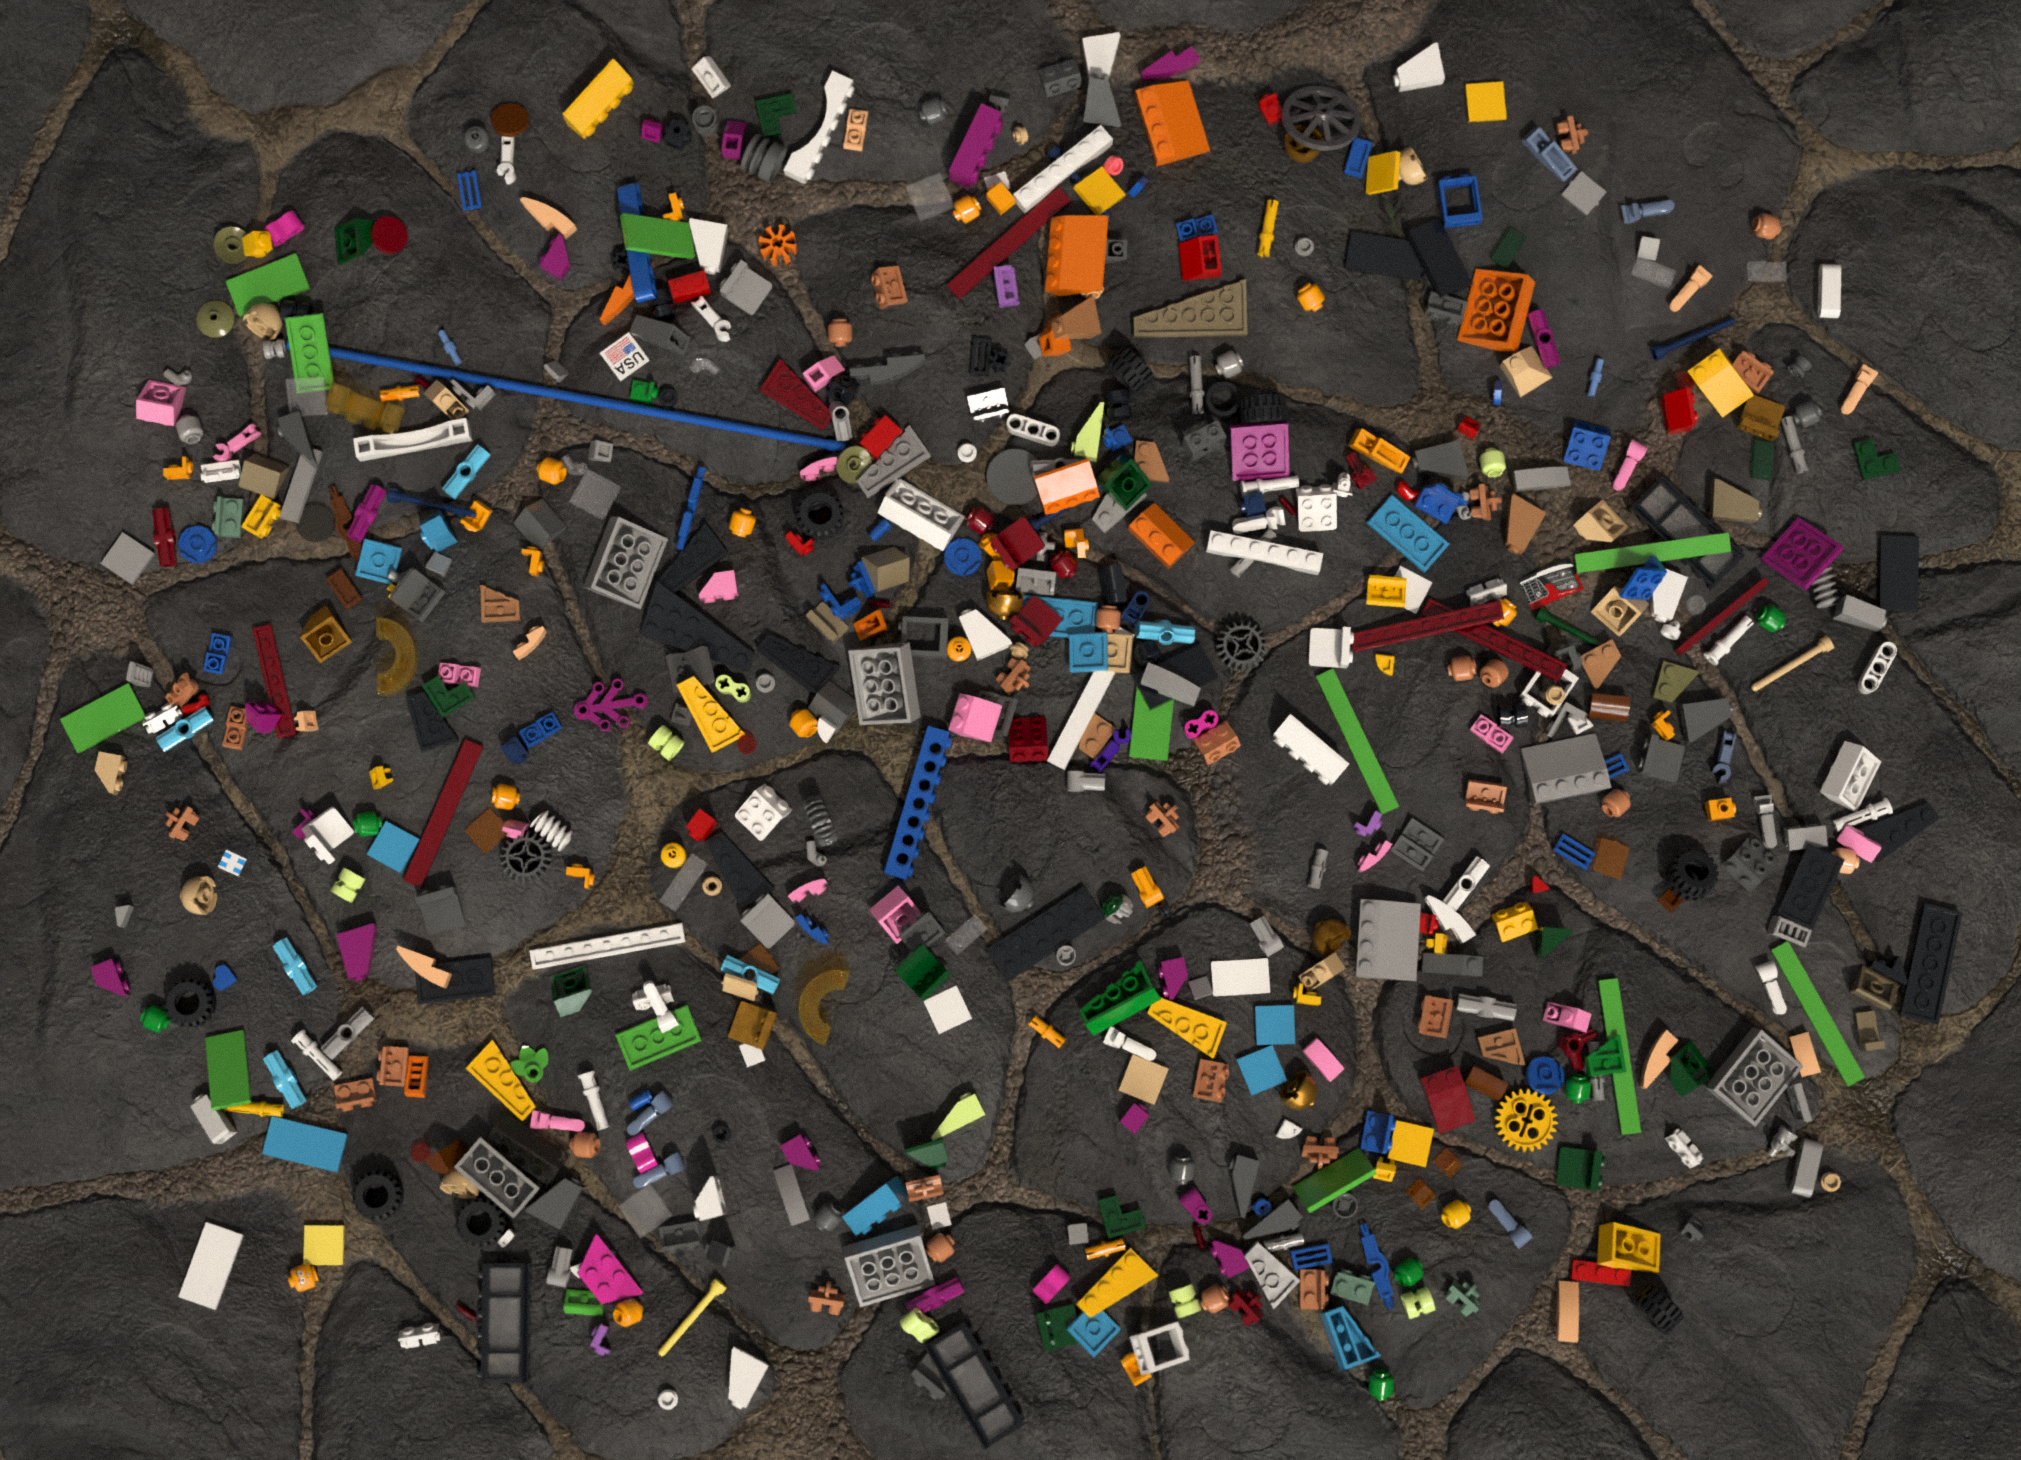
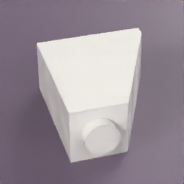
M1120 32L1082 38L1088 81L1090 73L1094 74V72H1103L1105 76L1110 77L1120 41Z
M1433 43L1397 68L1395 75H1393V82L1395 87L1398 86L1399 92L1443 84L1445 76L1438 43Z
M690 218L689 223L701 270H704L707 274L720 273L728 234L727 225Z
M1666 569L1667 573L1662 582L1649 598L1651 616L1661 623L1670 622L1673 619L1688 577Z
M968 609L961 612V616L958 617L967 640L971 644V649L977 661L1012 646L1011 640L979 611Z
M201 1094L193 1100L194 1104L190 1107L213 1144H223L237 1133V1130L221 1109L212 1110L210 1095L204 1096V1094Z
M736 1346L733 1347L731 1354L728 1399L732 1400L731 1404L741 1409L748 1406L769 1364Z

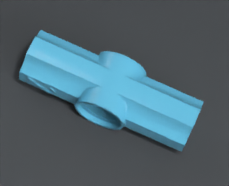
M477 444L464 462L457 466L456 472L442 490L456 500L468 483L475 479L476 473L491 455ZM465 468L471 469L468 476L462 475V471Z
M1161 620L1158 623L1139 621L1136 625L1135 635L1136 638L1159 640L1164 645H1169L1172 642L1191 644L1195 639V628L1192 626L1173 625L1168 620Z
M204 706L184 720L176 722L173 727L157 736L156 740L164 752L185 739L192 738L196 732L215 720ZM188 724V732L182 734L181 728Z
M286 937L273 945L275 952L283 963L282 966L285 972L294 980L302 995L315 990L318 987L317 983H315L307 970L306 962L296 952L290 940Z
M727 955L722 964L721 971L746 979V971L753 969L756 976L749 981L758 983V988L774 994L780 982L779 978Z
M277 1050L263 1058L273 1076L272 1080L275 1086L283 1093L291 1109L304 1104L307 1099L297 1083L298 1079L292 1069L288 1068L281 1053Z

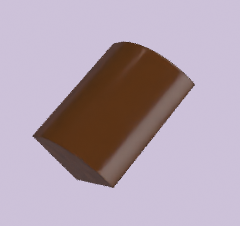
M1592 693L1589 696L1588 718L1626 722L1629 715L1631 697Z
M1475 1066L1470 1067L1464 1080L1465 1086L1497 1102L1501 1099L1509 1085Z
M460 1139L425 1159V1161L435 1172L445 1174L455 1169V1165L468 1150Z

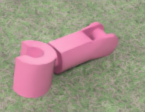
M254 423L248 425L238 435L226 442L227 446L225 444H217L216 447L223 454L213 456L216 462L231 461L232 451L236 453L245 445L260 437L261 432L255 429L256 425Z
M1633 439L1626 453L1628 457L1625 458L1613 482V488L1616 491H1620L1625 487L1637 464L1636 461L1639 462L1648 449L1647 446Z
M533 1110L530 1128L548 1129L550 1126V1128L582 1131L585 1128V1123L582 1120L551 1116L550 1118L549 1113Z

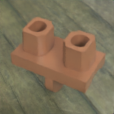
M1569 116L1565 121L1556 124L1558 135L1567 133L1568 139L1560 140L1559 142L1562 151H1570L1571 154H1577L1579 143L1585 142L1584 136L1589 134L1588 130L1582 129L1581 124H1577L1575 128L1573 116Z
M1479 484L1478 488L1470 490L1471 500H1480L1481 506L1471 508L1472 517L1482 518L1485 521L1491 520V511H1497V504L1502 503V498H1496L1495 491L1490 492L1489 498V488L1485 484Z
M1012 658L1007 665L1012 670L1009 676L1002 672L996 678L1001 688L1010 695L1014 689L1019 691L1022 686L1025 688L1030 686L1026 681L1030 677L1027 673L1031 668L1024 660L1021 659L1019 661Z
M187 672L183 673L165 697L171 705L178 703L182 707L186 705L192 695L197 693L199 685L196 680L189 679Z
M1157 801L1149 807L1150 810L1145 817L1151 823H1154L1158 818L1163 822L1157 829L1163 837L1171 832L1174 833L1180 828L1175 821L1179 818V815L1175 812L1179 808L1177 805L1171 808L1166 803L1162 807Z
M186 805L179 817L177 815L180 810L177 808L174 809L172 814L166 811L165 815L169 818L165 824L170 827L173 821H175L168 832V836L185 841L190 832L182 828L183 824L187 821L195 826L200 817L188 805Z
M1307 1136L1302 1149V1157H1309L1310 1163H1317L1318 1169H1322L1323 1163L1330 1164V1159H1337V1154L1339 1153V1147H1336L1335 1138H1324V1146H1317V1138Z
M940 1175L905 1183L909 1202L944 1194Z
M828 1281L826 1287L819 1286L818 1290L811 1289L808 1302H810L811 1311L821 1312L822 1304L830 1305V1314L839 1315L841 1307L844 1306L846 1295L838 1294V1289L831 1288L832 1282Z

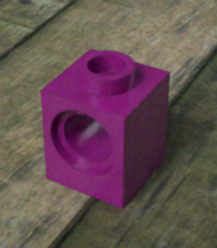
M1134 1103L1119 1122L1135 1134L1149 1117L1147 1114L1148 1109L1140 1103L1138 1105Z

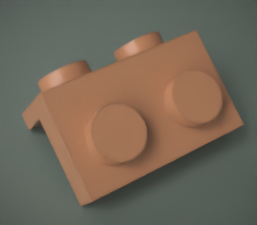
M1742 351L1733 362V366L1748 387L1758 394L1774 371L1771 370L1767 363H1761L1756 360L1752 353Z
M1227 721L1193 739L1208 765L1217 762L1220 758L1234 752L1241 746L1237 735Z
M1468 779L1464 800L1465 806L1474 811L1483 809L1494 814L1504 812L1507 785Z
M1425 995V999L1421 1003L1422 1017L1418 1021L1419 1033L1447 1039L1453 1000Z
M383 1046L382 1050L379 1051V1061H381V1069L377 1071V1081H380L379 1085L405 1087L409 1048Z

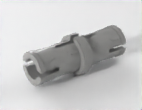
M1316 849L1315 860L1310 868L1312 871L1308 887L1320 889L1323 873L1326 871L1325 863L1329 851Z
M1299 1232L1288 1236L1281 1235L1280 1238L1263 1241V1244L1269 1252L1282 1249L1285 1251L1287 1248L1303 1245L1304 1240L1302 1233Z

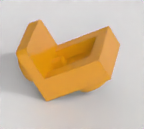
M676 192L668 194L673 212L663 215V219L680 221V219H683L681 209L684 208L681 197L677 198Z
M475 500L470 510L476 511L477 516L475 518L465 516L460 521L467 530L472 532L481 530L493 511L479 500Z
M1083 529L1065 530V547H1077L1078 558H1086L1085 550H1089L1088 538H1084Z
M989 532L981 537L978 546L984 549L994 561L1002 560L1001 555L996 553L990 545V539L997 534Z
M528 546L527 549H522L521 553L524 556H531L529 573L531 576L539 577L540 572H543L544 569L543 554L538 551V548Z
M572 864V867L566 868L567 876L585 877V889H590V885H594L595 874H592L591 869L583 868L584 865Z
M1128 1353L1121 1360L1134 1386L1152 1377L1150 1373L1141 1375L1135 1353Z

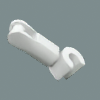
M501 136V164L497 167V173L502 176L505 172H508L505 174V181L507 184H511L516 179V173L512 166L515 137ZM505 141H511V144H505Z
M701 295L696 302H691L704 319L715 328L716 336L720 341L730 340L727 331H721L723 329H730V322L722 320ZM705 305L706 308L701 310L700 307Z
M1281 507L1270 508L1266 512V517H1264V514L1247 518H1237L1232 522L1233 531L1236 534L1267 528V524L1270 529H1277V524L1286 525Z
M1769 961L1755 966L1761 982L1764 983L1763 985L1773 1012L1775 1014H1784L1787 1007L1782 998L1777 980H1773L1777 978L1775 963Z
M646 981L643 986L644 992L656 1015H658L657 1022L661 1032L664 1033L678 1026V1022L670 1010H668L654 982Z
M1112 1026L1109 1028L1103 1041L1104 1044L1115 1048H1120L1122 1045V1049L1146 1060H1154L1156 1057V1052L1153 1049L1126 1037L1125 1034Z

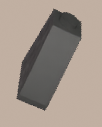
M1103 72L1090 73L1083 122L1121 127L1122 118L1110 77L1105 76Z
M636 315L631 324L630 333L638 339L681 355L685 354L691 339L673 324Z
M1459 440L1417 450L1414 452L1413 457H1411L1412 466L1417 469L1418 473L1461 481L1467 480L1469 477Z
M1728 698L1679 706L1685 744H1690L1731 717L1733 706Z
M573 1177L570 1180L567 1178L562 1180L530 1205L525 1212L559 1230L563 1229L584 1189L580 1185L582 1182Z

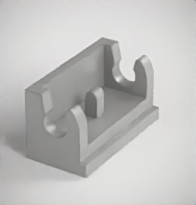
M1018 568L1016 592L1054 596L1056 572Z
M1824 824L1783 827L1785 846L1788 847L1789 851L1806 849L1808 844L1816 847H1828L1826 825Z

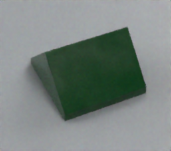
M1553 927L1537 929L1536 958L1545 957L1573 931L1571 929Z

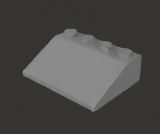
M610 517L583 587L605 597L641 609L668 538L623 518Z
M910 642L848 650L860 725L911 723L921 717Z
M1596 733L1520 749L1533 805L1611 788L1607 766Z
M1361 899L1356 977L1417 981L1421 904Z
M1752 1027L1705 1088L1756 1127L1803 1066L1763 1030Z
M918 1225L843 1246L844 1257L860 1307L935 1285Z

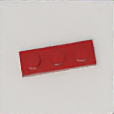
M1572 1260L1570 1279L1630 1286L1631 1270L1612 1268L1597 1264V1262Z

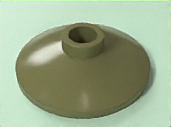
M225 227L216 234L213 242L214 250L218 257L232 264L246 260L249 256L244 254L242 238L247 233L238 227ZM228 245H234L235 249H229Z
M218 300L205 303L198 311L197 325L200 331L208 337H223L234 326V312L225 302ZM212 315H217V319L211 320Z
M850 446L844 449L836 463L839 477L847 483H857V480L872 465L871 456L866 449L860 446Z

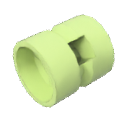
M662 725L648 742L656 751L660 750V754L668 761L680 751L685 743L677 735L672 736V731L665 725Z
M343 867L338 876L340 880L335 881L330 891L352 903L357 895L356 889H360L366 879Z
M1192 1284L1169 1291L1172 1302L1176 1303L1174 1309L1178 1318L1201 1310L1198 1299H1194L1196 1293Z
M1428 1287L1417 1289L1415 1294L1408 1292L1401 1295L1408 1319L1420 1316V1312L1427 1314L1435 1311L1434 1302Z

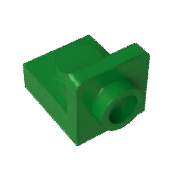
M633 380L630 400L653 404L654 398L657 399L658 387H656L655 382L647 383Z

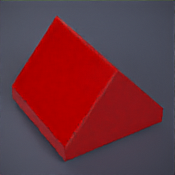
M1464 416L1457 431L1473 440L1481 424Z
M1533 876L1530 879V894L1549 890V886L1539 877Z

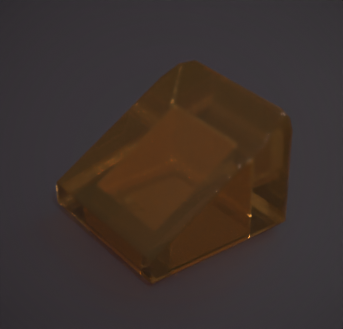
M1445 1149L1433 1161L1449 1179L1463 1166L1460 1160L1448 1149Z
M1420 1179L1406 1191V1194L1421 1209L1436 1197Z

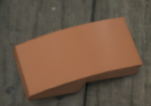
M230 706L222 745L223 747L242 750L248 727L246 712L243 708Z

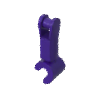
M1127 729L1125 731L1126 737L1124 739H1120L1119 732L1115 730L1114 740H1110L1090 767L1094 766L1098 773H1100L1120 750L1119 745H1125L1130 742V730ZM1101 756L1107 760L1104 764L1098 761Z

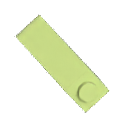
M1100 402L1077 435L1076 442H1072L1071 453H1074V459L1088 458L1089 461H1097L1104 402Z
M969 1092L959 1097L961 1101L957 1102L931 1137L933 1141L985 1115L975 1094L971 1095Z

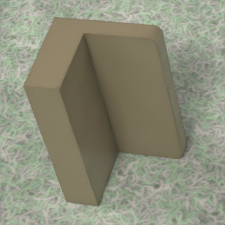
M821 602L813 611L810 610L806 614L807 619L833 644L849 630V626L844 621H841L838 616L835 617L824 602Z

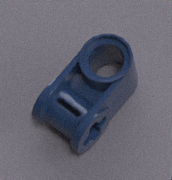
M1139 591L1133 596L1121 615V621L1125 620L1136 629L1137 622L1142 620L1150 604V596L1147 592ZM1144 596L1147 599V603L1145 605L1137 604V597Z

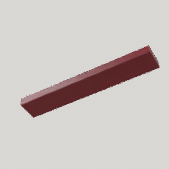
M1764 577L1674 650L1677 656L1682 655L1768 585L1769 581Z
M272 624L254 627L252 630L270 703L277 707V711L282 714L275 725L277 739L298 735Z

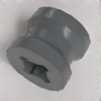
M1797 355L1794 363H1790L1787 369L1792 375L1802 379L1805 376L1804 373L1809 371L1812 365L1803 356Z

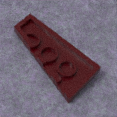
M779 359L760 388V392L824 431L832 419L829 409Z

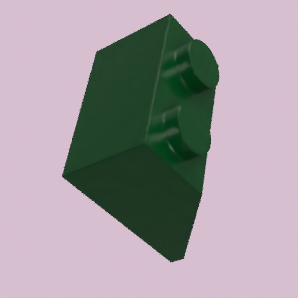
M1122 453L1095 479L1104 492L1125 511L1153 485L1132 458Z

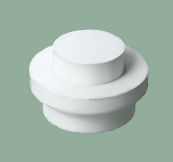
M965 443L959 447L958 457L961 461L971 462L976 458L977 451L972 444Z
M666 1389L660 1393L658 1402L662 1408L672 1409L677 1405L678 1396L675 1391Z

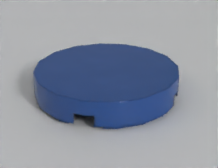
M189 527L180 535L178 540L179 552L187 561L194 564H202L209 561L215 555L217 540L215 535L206 527Z
M956 539L945 550V565L954 575L961 577L969 576L980 567L982 561L981 550L970 539Z
M1547 1056L1536 1057L1526 1068V1079L1530 1087L1536 1092L1545 1095L1553 1094L1559 1090L1564 1082L1565 1075L1562 1066L1554 1061L1555 1059Z

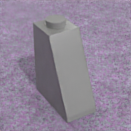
M1849 595L1837 601L1833 616L1835 620L1876 632L1882 629V627L1884 628L1887 622L1886 610Z

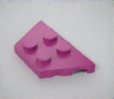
M595 1234L589 1249L584 1255V1260L578 1268V1276L601 1304L641 1295L643 1291L601 1238Z

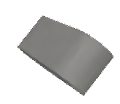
M1802 1138L1791 1180L1790 1193L1811 1197L1823 1151L1822 1142Z

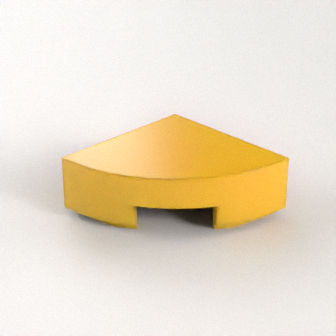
M1375 654L1378 668L1384 674L1392 676L1395 656Z

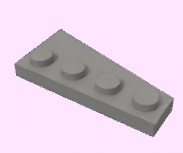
M909 425L905 432L893 442V445L887 451H884L880 456L881 458L875 464H872L857 480V484L866 497L869 498L930 458L931 455Z

